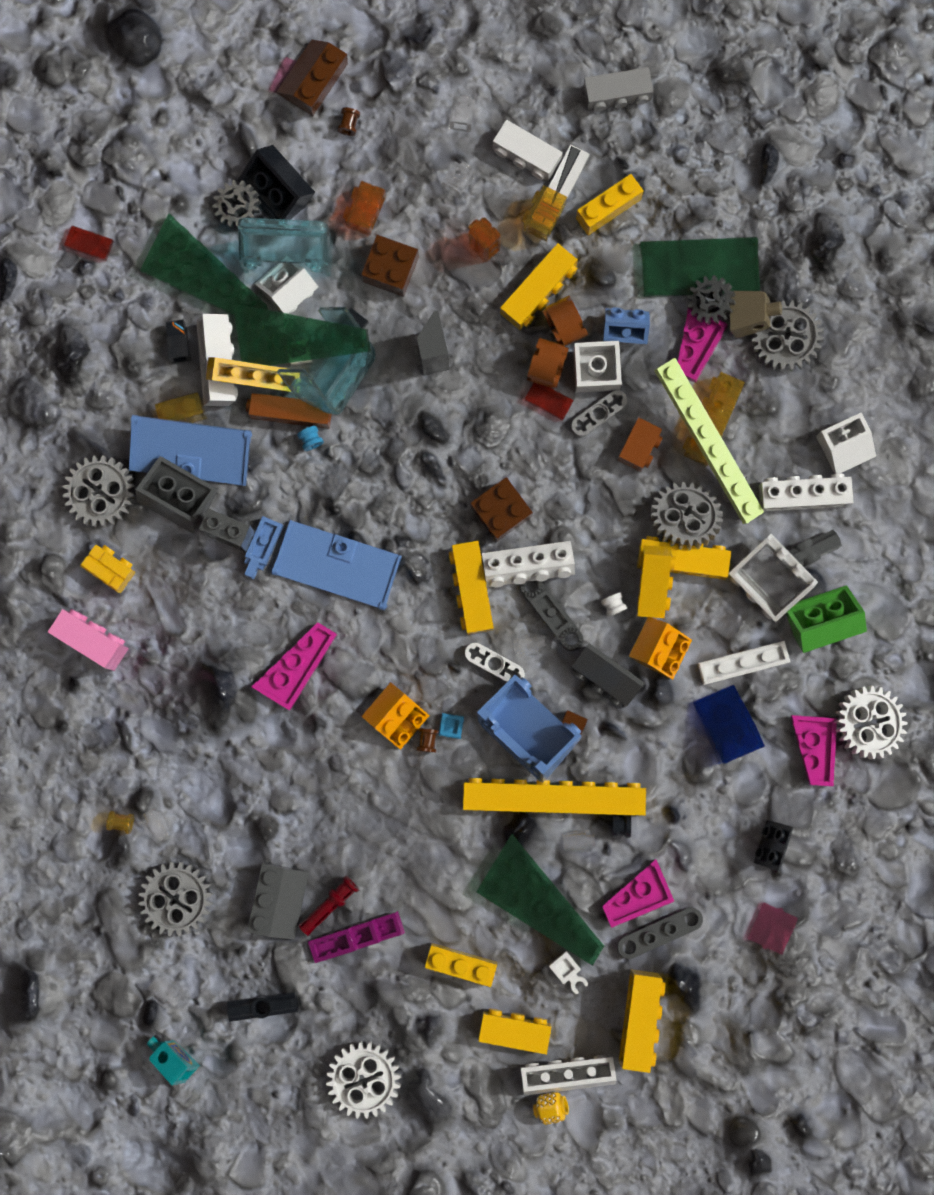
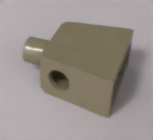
M734 291L736 296L731 299L735 300L736 305H730V308L733 310L730 313V331L735 338H741L769 329L771 326L770 316L782 315L781 302L770 303L769 297L763 291Z

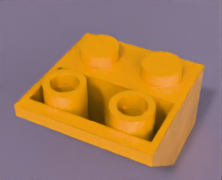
M648 617L629 657L641 665L673 680L692 639L670 624Z
M390 682L361 717L401 750L430 715Z

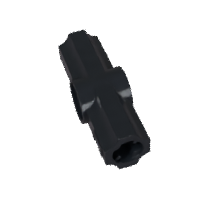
M296 991L227 1001L229 1022L252 1018L263 1019L267 1016L298 1012ZM259 1001H265L268 1004L267 1012L259 1011L257 1007Z

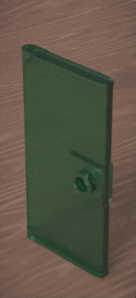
M757 237L640 241L643 297L693 295L690 288H697L696 281L698 280L703 283L705 276L711 280L713 275L717 277L718 281L724 278L725 284L730 283L732 286L730 291H760Z

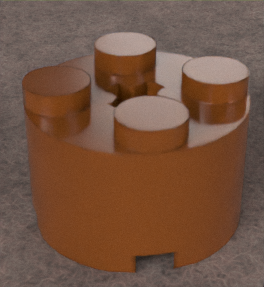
M569 295L546 306L545 310L542 311L550 328L554 326L555 328L552 332L557 343L566 347L588 336L586 328L582 325L583 321Z
M539 338L536 345L537 350L533 354L528 371L527 381L549 388H557L569 348L565 347V345Z

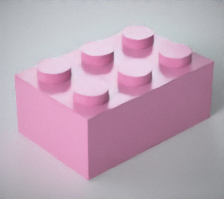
M62 609L48 630V633L102 667L115 671L129 649L124 645L125 640L110 632L108 635L105 634L107 629L92 621L86 622L88 617L78 611Z

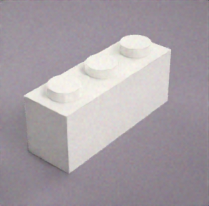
M508 120L505 121L493 140V150L498 156L509 158L515 166L520 169L526 168L539 180L545 179L549 181L562 160L563 152Z

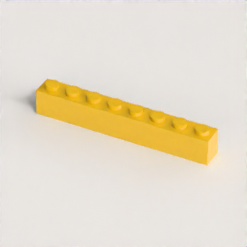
M469 778V782H464L463 810L646 816V788H641V783H627V787H618L616 782H604V787L595 786V782L583 781L582 786H573V781H559V785H550V780H545L543 783L537 780L536 785L527 784V780L514 779V784H505V779H491V783H482V778Z

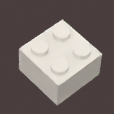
M619 341L574 343L573 357L576 393L620 390L622 381Z

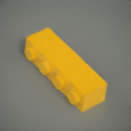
M557 243L500 307V314L519 330L523 326L528 327L535 317L533 315L537 310L542 311L549 303L547 299L552 293L556 295L563 287L562 282L567 277L570 279L578 270L576 268L578 259Z
M208 357L206 380L299 393L300 370Z
M646 536V539L640 541L637 568L639 569L642 567L644 545L671 548L672 556H676L675 569H670V573L721 580L728 578L731 551L726 550L725 546L713 545L712 548H706L701 543L700 549L692 545L691 550H688L687 545H683L680 550L678 543L671 547V540L669 539L668 542H661L658 537Z
M479 541L452 545L453 551H449L450 564H455L456 573H452L454 587L459 586L460 595H456L458 609L463 608L464 617H460L462 630H467V635L494 631Z

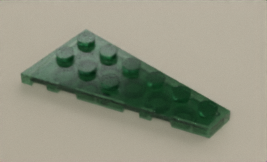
M168 213L140 269L141 273L259 327L268 310V306Z
M233 303L242 362L273 366L371 352L368 329Z
M511 834L476 893L593 966L604 948L603 943L514 835Z

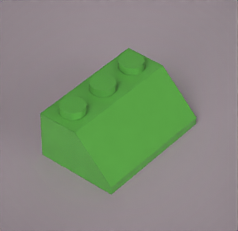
M847 585L801 600L786 612L794 638L803 653L867 632L865 611Z

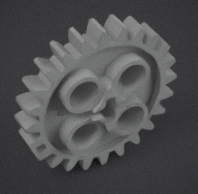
M791 300L789 306H786L785 302L782 301V315L770 316V328L752 334L755 338L751 339L752 344L757 345L754 347V353L761 352L758 355V359L766 358L765 366L773 363V370L778 365L781 366L782 372L785 371L786 367H789L790 371L793 372L795 365L801 370L802 362L810 365L809 357L816 359L817 354L815 351H821L822 346L818 343L824 342V337L818 336L824 333V328H818L822 321H814L817 313L815 312L810 315V306L803 310L802 302L795 307L794 301ZM775 321L784 323L781 328H774L772 326ZM798 323H803L806 325V328L799 331L794 326ZM786 333H790L788 340L785 339ZM772 342H778L781 344V347L773 350L769 345ZM799 344L803 346V349L800 352H795L791 347Z
M95 455L92 457V462L84 458L85 465L83 466L77 462L78 470L70 469L73 476L65 477L70 482L69 485H63V488L68 490V493L62 496L69 499L65 506L72 507L69 513L72 515L77 513L75 519L78 521L84 518L83 524L85 525L92 521V526L95 528L99 522L102 527H106L107 521L115 525L114 518L122 521L121 513L129 514L126 506L134 505L129 499L136 497L135 494L130 492L136 486L129 484L134 480L132 476H126L129 470L127 468L122 469L123 464L121 462L115 465V459L112 457L107 462V458L102 455L100 461ZM101 471V479L93 481V475ZM87 479L114 499L115 503H110L86 485L84 480ZM119 484V491L116 494H111V487ZM83 489H88L87 497L80 499L79 493ZM100 502H105V510L97 512V505Z
M682 482L681 487L673 483L672 490L666 486L664 492L659 491L657 498H654L650 510V520L653 521L652 528H658L657 536L664 535L663 542L668 539L671 540V547L678 543L680 550L683 545H687L688 550H691L692 545L700 549L701 542L707 546L709 541H714L716 534H719L723 523L721 519L723 511H719L721 504H714L717 497H709L710 490L702 492L701 485L695 489L694 483H691L690 487H686L685 482Z
M170 862L169 869L165 864H162V872L158 869H153L155 877L148 875L146 878L149 884H141L146 891L139 893V896L144 897V901L139 902L138 905L145 906V909L140 913L148 914L145 920L146 923L154 922L151 929L160 927L159 934H163L165 930H168V936L171 937L174 931H176L179 937L182 936L183 929L187 934H190V926L197 930L199 928L197 921L204 923L206 919L202 915H209L211 913L206 908V906L213 905V902L209 901L208 897L214 894L206 890L211 884L203 883L207 876L199 877L200 869L192 872V864H189L186 869L184 868V862H180L177 868L174 862ZM172 876L179 880V887L177 889L171 888L169 884ZM160 886H164L165 889L173 896L179 894L178 900L184 905L189 906L192 909V912L187 911V909L179 902L174 904L172 902L174 898L168 893L162 891L160 889ZM189 891H194L197 894L195 903L187 900V893ZM157 895L164 897L165 904L163 907L156 905L155 898ZM175 909H179L183 913L181 921H176L173 918V911Z

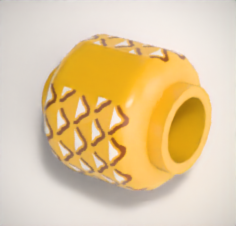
M551 1092L537 1097L536 1104L533 1105V1112L535 1118H539L544 1125L564 1121L569 1113V1106L565 1096H562L559 1092Z

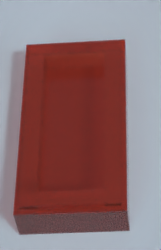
M71 226L64 246L68 249L107 261L114 241L102 235Z
M536 383L532 384L524 400L562 421L574 402L571 398L552 388Z

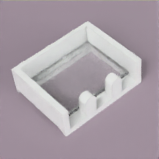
M772 534L767 536L729 572L731 581L737 587L741 586L747 592L746 596L753 603H757L762 608V613L768 619H773L775 622L818 583Z

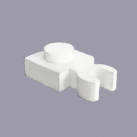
M567 951L549 965L563 984L568 980L571 982L570 986L575 994L579 993L575 988L577 982L581 981L585 986H588L587 980L577 975L581 968Z

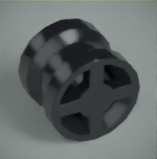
M612 815V837H618L619 835H624L625 838L631 837V815H625L624 817Z

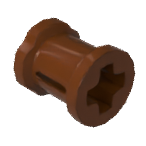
M344 107L341 109L342 119L337 131L343 135L355 136L357 118L360 117V112L353 108Z
M419 728L421 734L417 751L436 753L435 740L439 730Z

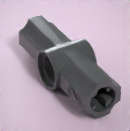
M833 529L815 539H808L794 546V549L789 552L805 567L821 559L822 556L839 549L842 545L838 534ZM778 557L772 559L780 576L791 572Z

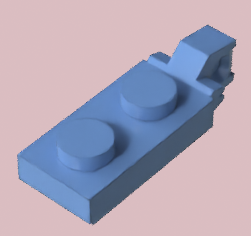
M262 516L245 555L244 563L248 564L244 574L246 577L255 579L258 570L263 571L265 566H267L284 527L283 524Z

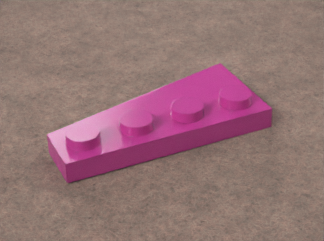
M317 622L293 648L285 653L251 687L290 711L337 634Z

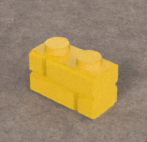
M95 545L81 563V567L116 592L122 593L128 582L135 575V571L131 569L133 564L123 557L120 560L113 556L115 552L106 545H103L102 548Z

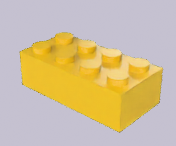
M630 969L619 1053V1063L622 1069L650 1073L651 1067H655L656 1053H654L653 1048L654 1043L658 1044L659 1029H657L656 1025L657 1020H661L662 1006H660L659 1001L660 996L665 994V982H663L662 977L658 973Z

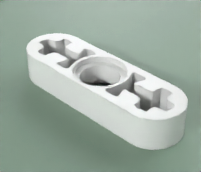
M471 643L465 650V656L469 662L505 682H508L511 677L506 672L504 676L499 674L503 671L505 663L510 664L507 669L511 671L518 669V674L523 678L525 676L521 666L479 643ZM478 647L481 655L485 656V652L490 653L485 660V665L480 664L483 659L479 657L472 659L469 650H474ZM491 658L500 659V669L491 670L488 666L489 660Z

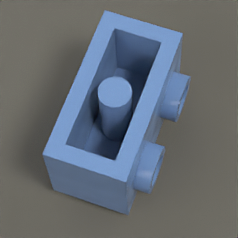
M605 308L603 341L636 344L648 343L650 328L649 312L641 309Z

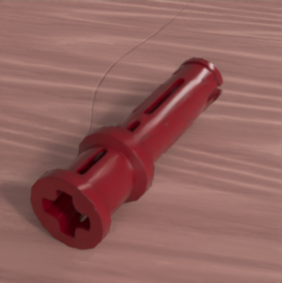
M345 875L343 877L344 881L335 889H331L326 900L298 925L304 934L309 936L338 906H344L346 904L345 901L354 892L357 893L359 891L357 885L348 876Z

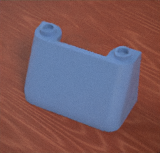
M514 675L477 712L478 722L523 767L543 783L580 741L581 731L573 723L563 724L532 695L530 690L531 684L525 678H519Z

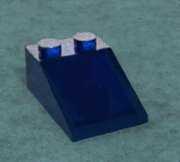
M734 685L692 702L719 764L728 763L765 747L759 731Z

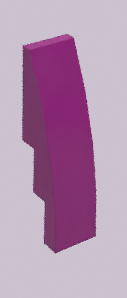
M397 911L310 940L308 944L314 962L318 963L403 935L405 931Z

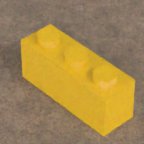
M630 174L579 208L576 220L589 236L641 201L644 190L633 175Z
M644 545L637 616L665 618V610H670L671 598L667 597L668 590H672L673 577L669 576L670 569H675L676 556H672L671 548Z
M432 943L425 968L491 987L497 962Z
M489 1008L488 1012L483 1011L479 1042L547 1055L552 1026L551 1023H547L545 1018L534 1017V1020L524 1019L525 1015L520 1013H511V1016L503 1015L501 1010Z

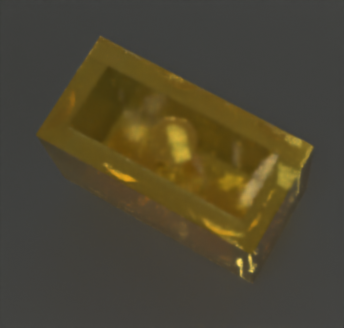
M544 185L541 191H536L532 199L534 205L531 210H526L522 222H524V231L547 242L566 206L567 196Z
M198 392L155 404L158 419L188 423L207 419L203 400Z

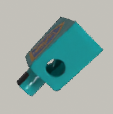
M156 1034L146 1044L154 1052L149 1057L150 1062L171 1085L185 1083L200 1067L174 1040L163 1041Z

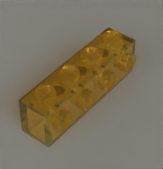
M720 372L717 378L713 376L708 387L712 391L709 397L704 396L702 401L704 409L721 437L745 384L744 381ZM687 436L682 447L685 449L683 456L708 466L709 464L694 438Z

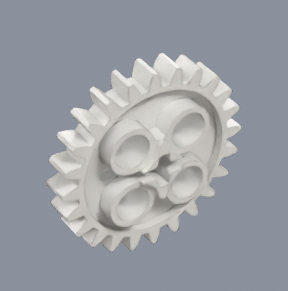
M864 686L858 690H852L851 695L844 696L846 702L838 704L843 710L836 711V714L841 717L835 721L836 724L841 725V728H838L836 732L843 733L839 740L847 741L845 749L853 747L852 754L860 752V758L868 756L869 760L875 759V757L880 759L884 758V754L891 755V749L898 750L899 748L896 743L904 742L900 734H907L902 729L903 725L908 724V722L902 721V717L907 714L900 713L899 710L903 705L895 704L898 699L897 697L889 698L890 691L883 693L882 687L875 689L874 686H868L866 689ZM877 704L881 708L880 714H878L876 711ZM856 709L861 713L860 719L855 715ZM886 716L889 718L888 721L857 729L854 728V725ZM883 726L887 730L886 736H884L882 733ZM862 731L866 733V741L861 737Z
M360 1041L358 1048L351 1043L350 1051L343 1047L341 1049L343 1056L338 1054L334 1056L338 1063L331 1062L329 1065L334 1071L327 1072V1076L331 1077L332 1080L327 1081L326 1085L333 1086L328 1095H336L333 1104L340 1101L339 1110L341 1111L345 1107L348 1108V1116L352 1111H355L357 1119L360 1113H364L365 1118L368 1119L369 1112L371 1111L377 1117L379 1108L381 1111L386 1112L385 1103L393 1105L390 1096H398V1093L393 1089L400 1088L401 1086L400 1083L395 1082V1080L401 1078V1074L394 1072L399 1068V1065L391 1064L395 1057L387 1058L388 1049L380 1052V1044L374 1049L372 1048L371 1041H369L367 1047H364L363 1042ZM372 1059L376 1062L377 1067L374 1070H369L365 1067L364 1062ZM347 1067L352 1068L355 1071V1076L353 1078L345 1077L343 1069ZM379 1071L383 1072L381 1076L369 1078L366 1085L362 1081L349 1088L344 1087L345 1084L359 1081L361 1075L367 1078ZM380 1081L384 1084L385 1089L382 1092H377L373 1089L372 1084ZM360 1090L363 1098L360 1100L353 1099L351 1091Z

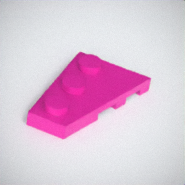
M688 308L678 364L687 379L696 383L726 331L728 324L720 320L719 324H716L712 320L710 325H707L705 319L700 323L697 320L698 316L693 317L691 315L692 310Z
M790 715L809 785L834 787L837 730L835 721L837 718Z
M655 859L602 906L611 928L674 902L657 860Z

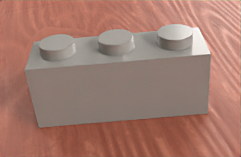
M649 67L584 78L583 88L587 111L600 112L609 107L623 108L627 104L633 103L643 105L652 100L653 87Z

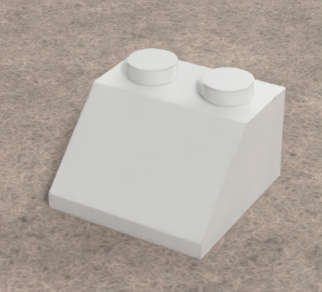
M285 256L255 283L257 288L285 316L295 311L298 305L303 300L312 296L318 288V285L305 268L289 256Z

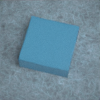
M442 713L439 736L461 739L464 717Z

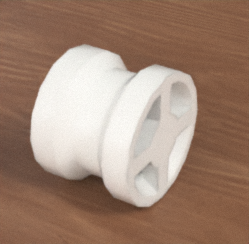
M621 592L600 601L606 607L607 618L628 609L627 605L622 602L623 596Z

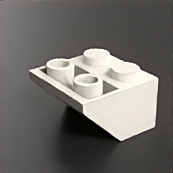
M862 412L822 430L816 436L834 474H841L876 457L872 432Z

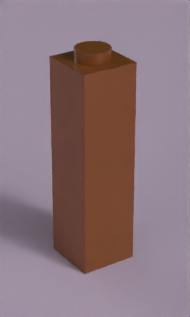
M252 393L251 399H248L246 403V412L249 413L250 418L253 420L330 429L333 407L328 402Z

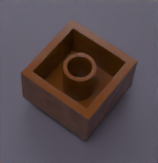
M376 235L362 272L363 283L404 297L419 259L418 249Z
M507 477L470 503L471 509L496 543L533 515L531 509Z

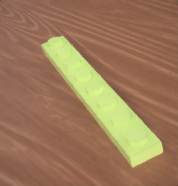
M676 358L654 370L742 523L747 524L764 513Z

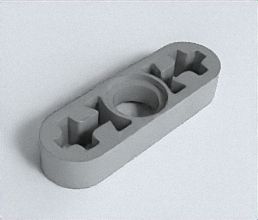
M619 390L609 393L573 420L571 425L572 433L579 438L589 435L625 408L627 404L626 395ZM613 397L621 398V406L618 404L613 405L610 408L612 413H610L607 406L613 402ZM597 408L603 409L605 412V417L601 420L593 417V411ZM588 415L591 422L585 426L586 431H577V422L585 423L588 420L585 416Z

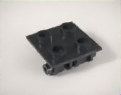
M767 820L762 829L759 847L755 852L754 863L780 871L793 827Z

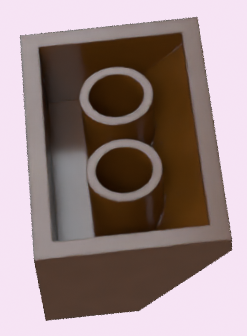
M311 39L276 93L311 116H314L348 65L347 53L329 42Z

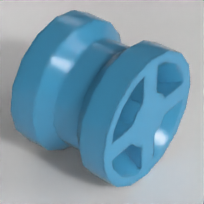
M317 426L308 427L297 434L299 440L303 442L302 447L304 451L313 450L324 443L322 437L318 435L319 430Z

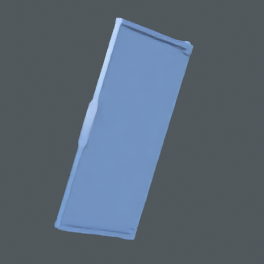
M132 415L129 471L148 473L161 456L201 480L246 486L252 433L250 430Z
M290 520L278 557L271 571L272 575L281 576L385 611L402 556Z

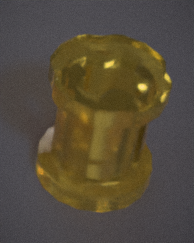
M110 811L106 830L112 831V829L130 834L134 825V814L122 815L116 814L115 811Z

